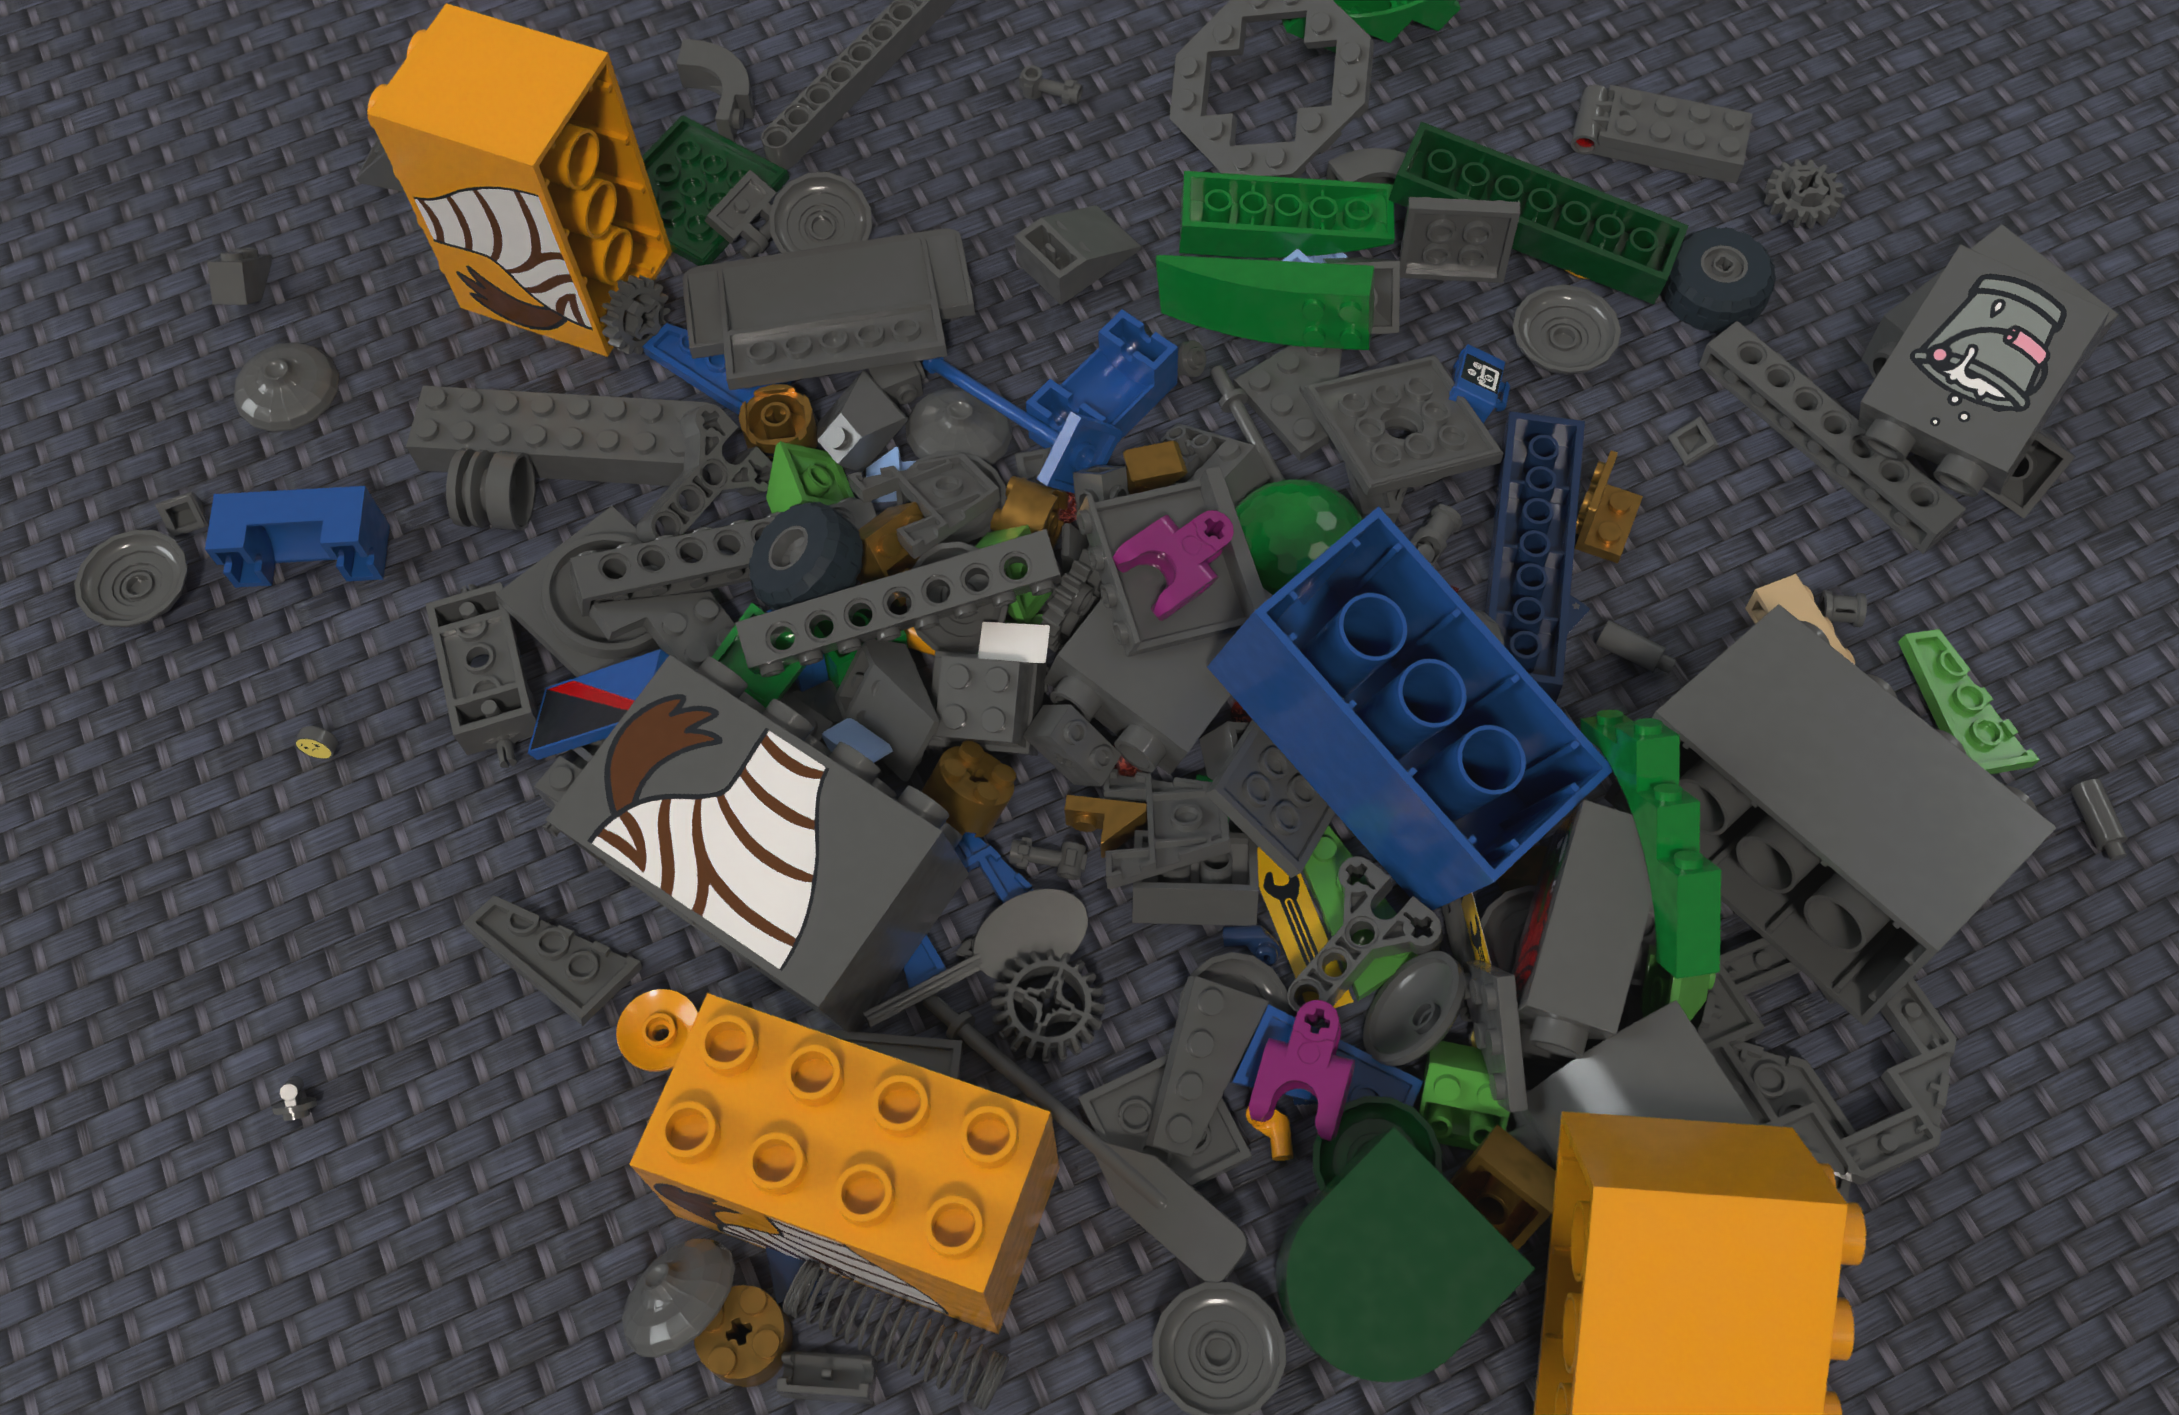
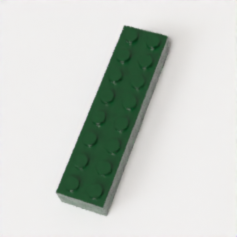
M1421 122L1396 175L1389 201L1407 208L1409 197L1520 202V216L1512 249L1651 304L1656 302L1668 280L1689 226L1424 122Z

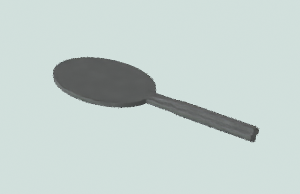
M1039 889L1011 898L997 907L979 927L973 942V956L863 1012L869 1027H872L980 970L993 979L1005 981L1002 976L1003 970L1010 968L1017 972L1014 962L1018 957H1021L1030 965V952L1034 950L1039 954L1041 961L1045 960L1048 949L1054 950L1055 961L1061 962L1062 955L1065 952H1068L1071 957L1080 946L1087 930L1088 917L1084 905L1074 895L1057 889Z

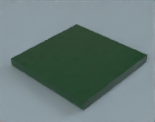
M681 115L642 156L672 252L697 266L711 264L730 244L704 220L749 170L776 193L790 179L787 170L684 115Z

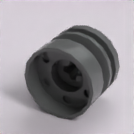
M466 448L456 451L450 462L446 483L447 507L453 523L460 527H470L473 525L477 528H485L491 523L492 527L496 529L522 531L528 526L532 517L536 494L535 472L529 455L524 452L499 451L492 456L487 450L480 449L474 451Z

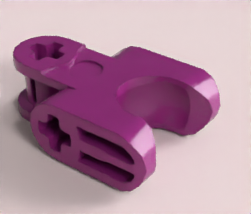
M1208 510L1179 529L1170 516L1165 515L1124 542L1114 554L1113 560L1117 569L1123 573L1138 565H1151L1162 572L1166 579L1167 587L1159 595L1157 602L1152 605L1151 611L1160 621H1163L1201 595L1217 581L1219 576L1209 564L1221 555L1223 548L1232 540L1234 534L1233 524L1225 514L1219 511Z
M1313 1000L1305 1003L1296 1015L1289 1043L1273 1038L1268 1039L1249 1103V1112L1252 1120L1265 1122L1271 1119L1278 1100L1286 1092L1293 1089H1303L1312 1093L1318 1100L1315 1126L1319 1137L1328 1141H1333L1337 1137L1353 1077L1355 1060L1336 1055L1341 1038V1025L1337 1011L1331 1004L1323 1000ZM1319 1019L1325 1020L1327 1028H1321L1318 1034H1314L1311 1025H1317Z

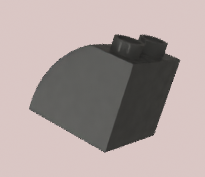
M1676 1000L1585 1052L1583 1058L1574 1059L1526 1094L1528 1110L1511 1114L1508 1123L1512 1131L1508 1133L1556 1171L1561 1111L1758 1124ZM1552 1214L1549 1216L1550 1226H1551Z

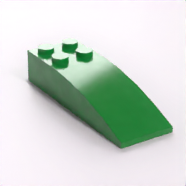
M1184 171L1181 195L1179 253L1246 258H1286L1297 248L1306 256H1317L1394 244V202L1389 201L1393 184Z
M1172 255L1156 256L1162 314L1223 334L1261 342L1301 347L1369 350L1374 322V266Z

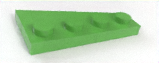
M1940 629L1905 634L1898 641L1938 728L1953 735L1962 744L1967 756L1990 774L2031 768L2040 761L2032 749L2026 751L2017 740L2015 735L2019 732L2010 720L2003 721L1990 705V702L1994 699L1987 690L1974 684L1967 675L1970 668Z
M1328 825L1306 863L1303 873L1313 897L1317 899L1327 930L1333 937L1343 926L1344 894L1338 877L1339 868L1344 861L1353 856ZM1365 874L1361 878H1357L1354 875L1351 877L1352 885L1356 882L1367 885ZM1385 898L1374 910V915L1379 919L1388 920L1397 915ZM1368 929L1358 930L1352 937V941L1357 945H1367L1373 940L1375 934ZM1407 952L1374 959L1352 984L1357 1001L1383 986L1395 974L1398 968L1418 955L1414 952ZM1341 961L1344 970H1346L1347 964Z

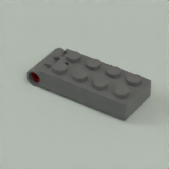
M1590 85L1582 92L1571 147L1575 152L1583 155L1594 154L1736 184L1744 165L1753 113L1610 85L1609 91L1601 85Z

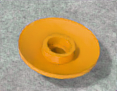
M668 989L645 992L633 999L625 1007L618 1020L616 1029L618 1047L628 1062L639 1069L652 1072L669 1070L674 1067L698 1015V1011L693 1003L679 992ZM659 1030H669L667 1038L662 1041L655 1040V1035Z

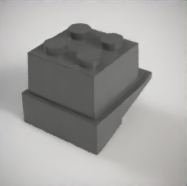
M935 651L930 701L940 723L936 735L931 738L928 746L952 748L961 746L964 741H973L979 744L983 751L1038 756V750L1023 735L1043 706L1046 663L979 659L978 654Z

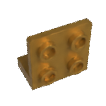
M1611 450L1606 463L1598 461L1591 484L1583 500L1576 522V534L1579 537L1574 549L1618 564L1643 496L1607 484L1618 452Z

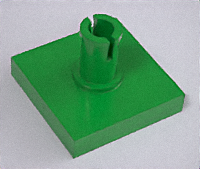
M751 603L739 621L768 612L756 603ZM736 625L712 656V658L740 676L748 684L744 692L757 700L765 708L772 699L780 701L807 666H801L800 662L784 666L785 671L778 675L761 677V673L755 675L748 669ZM784 632L780 634L776 639V648L778 650L790 648L795 640L794 633Z

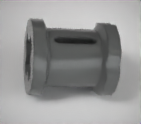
M1823 590L1819 598L1818 608L1822 615L1830 621L1852 623L1853 627H1862L1867 612V598L1865 593H1856L1855 596L1833 595L1830 590Z

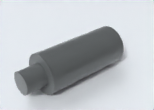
M1611 620L1605 625L1596 645L1652 673L1658 668L1670 674L1677 661L1664 654L1666 647Z
M2090 779L2072 787V795L2098 850H2106L2110 861L2126 857L2127 853L2122 843L2126 842L2128 838L2101 780Z

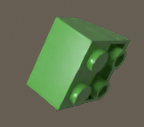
M1441 1041L1427 1053L1418 1112L1433 1127L1438 1143L1476 1150L1496 1125H1499L1506 1131L1510 1112L1501 1107L1497 1100L1492 1098L1489 1073L1481 1049Z

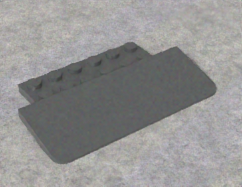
M949 228L702 265L691 268L683 276L684 303L692 359L724 354L726 380L729 390L785 383L799 379L947 356L941 320L975 315L962 238L959 232Z

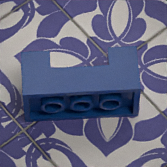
M1123 309L1098 332L1099 348L1061 385L1049 379L1026 401V411L1028 414L1060 433L1070 411L1112 424L1121 429L1123 433L1119 439L1120 441L1177 384L1178 347L1157 332L1151 337L1148 336L1144 330V324ZM1028 431L1030 439L1043 448L1051 447L1052 449L1053 446Z
M366 486L214 494L205 550L217 565H224L223 573L235 588L272 586L275 563L337 560L336 567L346 582L384 580L390 525Z

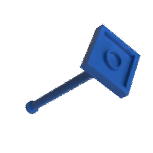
M943 357L923 360V368L929 373H938L1053 446L1037 478L1038 481L1048 487L1075 494L1073 472L1095 465H1107L1123 433L1121 429L1112 424L1070 411L1059 433L944 361Z

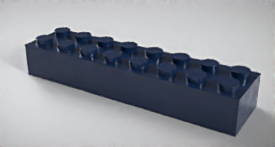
M1510 411L1502 440L1501 450L1504 454L1499 469L1485 613L1499 625L1505 648L1556 703L1563 686L1585 421Z

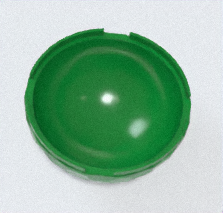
M1299 479L1282 480L1264 485L1249 494L1235 508L1262 587L1272 595L1363 520L1352 502L1335 489L1315 481Z

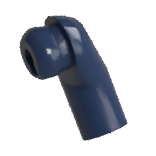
M1263 926L1223 927L1225 947L1246 946L1256 958L1268 966L1276 963L1280 956L1279 944Z

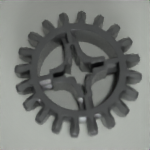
M1053 949L1047 950L1045 960L1042 961L1037 951H1031L1029 956L1030 965L1021 957L1016 958L1014 965L1017 972L1010 968L1003 970L1002 976L1007 983L996 982L994 986V991L1002 997H996L991 1000V1008L1002 1011L993 1016V1024H1007L999 1033L1000 1039L1006 1040L1014 1036L1015 1039L1011 1044L1010 1050L1015 1053L1022 1045L1028 1047L1025 1059L1029 1061L1034 1057L1035 1050L1041 1051V1061L1043 1064L1049 1063L1051 1052L1055 1051L1059 1062L1066 1061V1047L1076 1056L1081 1054L1082 1047L1079 1040L1089 1045L1093 1042L1094 1036L1089 1029L1100 1030L1102 1021L1093 1015L1103 1014L1105 1010L1104 1004L1094 1001L1102 996L1103 989L1101 987L1089 988L1096 979L1095 973L1092 972L1082 976L1081 972L1084 969L1085 963L1080 960L1074 967L1068 965L1070 960L1068 952L1062 955L1061 962L1055 961ZM1051 976L1050 982L1044 988L1034 989L1028 987L1027 990L1020 988L1024 983L1033 978ZM1064 981L1077 993L1082 1011L1075 1009V1004L1067 1001L1062 995L1061 990ZM1055 990L1051 1014L1047 1013L1044 1022L1041 1023L1042 1005L1045 999H1049L1051 991ZM1013 1001L1021 1003L1022 1008L1029 1011L1034 1017L1032 1031L1026 1029L1017 1018ZM1069 1022L1077 1024L1072 1030L1063 1035L1055 1037L1044 1036L1047 1028L1054 1023L1067 1025Z

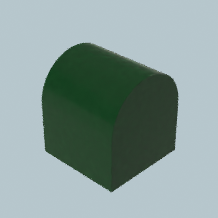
M1392 1127L1375 1136L1294 1219L1282 1240L1278 1252L1275 1277L1276 1290L1282 1312L1293 1332L1312 1352L1334 1367L1352 1376L1376 1382H1400L1425 1375L1445 1363L1535 1268L1395 1127Z

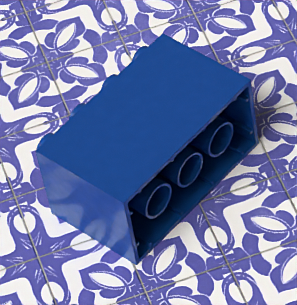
M1379 506L1258 607L1207 666L1211 673L1410 898L1414 896L1431 911L1494 883L1613 771L1608 761Z

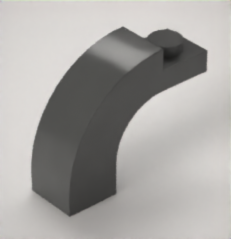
M683 39L676 63L683 88L710 90L721 96L715 118L718 132L723 137L735 142L737 131L743 128L744 118L754 119L755 115L754 98L749 77L743 63L732 52L720 45L701 40Z
M1366 148L1345 153L1328 161L1326 180L1394 185L1396 175L1406 153L1384 148Z

